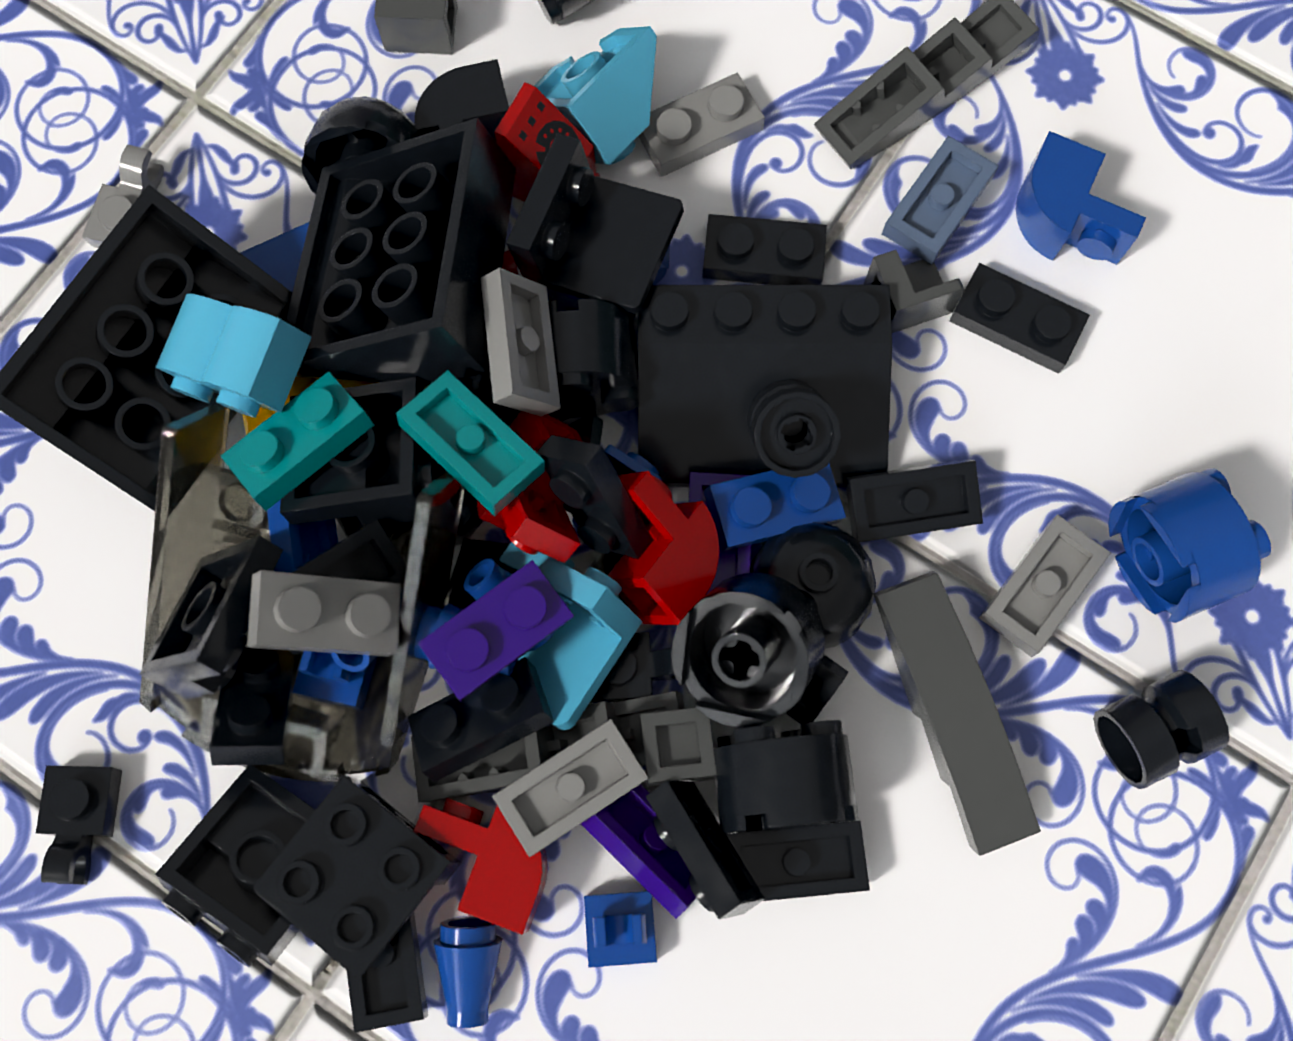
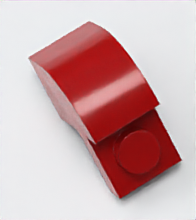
M520 411L509 425V428L535 452L542 447L551 435L582 441L577 430L548 414L540 417ZM546 471L495 517L477 500L479 518L505 530L510 541L528 554L536 555L538 552H541L565 564L581 544L563 506L564 502L550 488L549 482L551 479Z
M649 471L618 475L653 541L639 559L623 555L608 576L623 588L619 594L620 598L643 621V624L679 625L691 608L707 594L716 575L719 561V539L712 515L703 501L675 504L672 500V493L667 485L657 477L652 476Z
M446 798L442 810L423 805L414 828L415 832L478 855L457 910L521 935L529 932L547 879L548 864L545 848L529 857L498 806H496L489 827L480 824L484 811Z

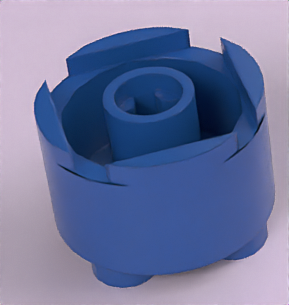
M1208 468L1201 472L1186 473L1116 503L1109 514L1108 527L1110 537L1121 533L1125 552L1116 555L1115 558L1127 585L1147 610L1154 615L1167 611L1171 614L1168 621L1173 623L1180 622L1252 590L1260 577L1261 559L1268 557L1271 553V543L1265 529L1258 522L1248 520L1243 509L1232 496L1225 476L1215 468Z

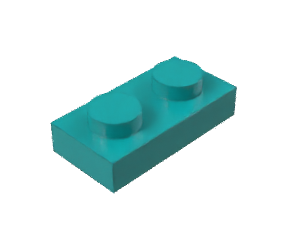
M448 370L396 413L399 426L494 517L545 472V460Z
M328 371L283 407L282 412L274 413L220 455V457L252 498L267 511L372 428L374 424L365 411Z

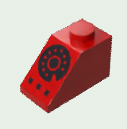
M525 82L494 131L497 144L516 167L512 197L525 202L557 133L581 140L594 176L600 177V174L596 172L594 146L535 86Z

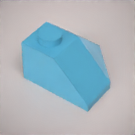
M651 26L619 28L600 39L599 45L603 50L601 53L594 51L584 55L577 61L571 56L552 67L534 85L594 146L596 164L612 165L626 158L635 148L636 143L634 140L649 126L657 36Z

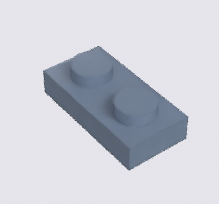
M947 136L886 221L882 235L932 265L991 182L999 165L952 137Z

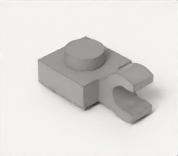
M127 145L122 152L119 163V187L102 183L82 235L92 247L98 248L148 185L154 189H157L160 185L164 167L162 164L150 162L153 154L150 150Z

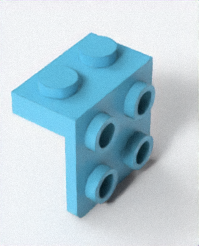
M511 542L499 561L515 573L533 560L574 615L573 619L556 630L550 640L536 650L528 651L519 658L526 657L537 670L554 720L552 725L560 730H568L576 724L643 621L618 598L623 588L598 569L589 566L583 575L573 569L575 563L570 558L564 564L541 552H538L536 555L528 554Z

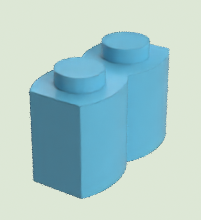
M186 294L156 368L174 376L170 386L173 390L206 403H210L213 394L217 393L219 395L216 403L241 414L256 418L260 407L275 412H282L312 337L275 316L246 307L231 306L196 294Z

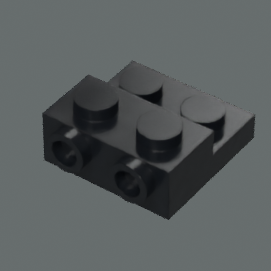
M417 377L344 388L365 411L374 426L281 499L280 514L292 525L357 516L364 526L375 520H378L381 526L431 519V499L442 498L444 494V476L441 465L399 426L396 415L400 409L424 390ZM290 396V401L296 396Z
M257 536L202 557L139 675L185 699L213 695L217 691L222 690L235 675L240 663V656L247 643V635L245 633L249 628L252 574L261 570L273 571L283 549L262 536Z
M248 765L156 872L155 875L162 886L169 891L161 901L162 904L193 927L196 926L202 917L213 923L223 931V934L216 943L245 966L250 967L255 959L259 957L272 967L300 930L256 894L254 885L315 809L253 765Z

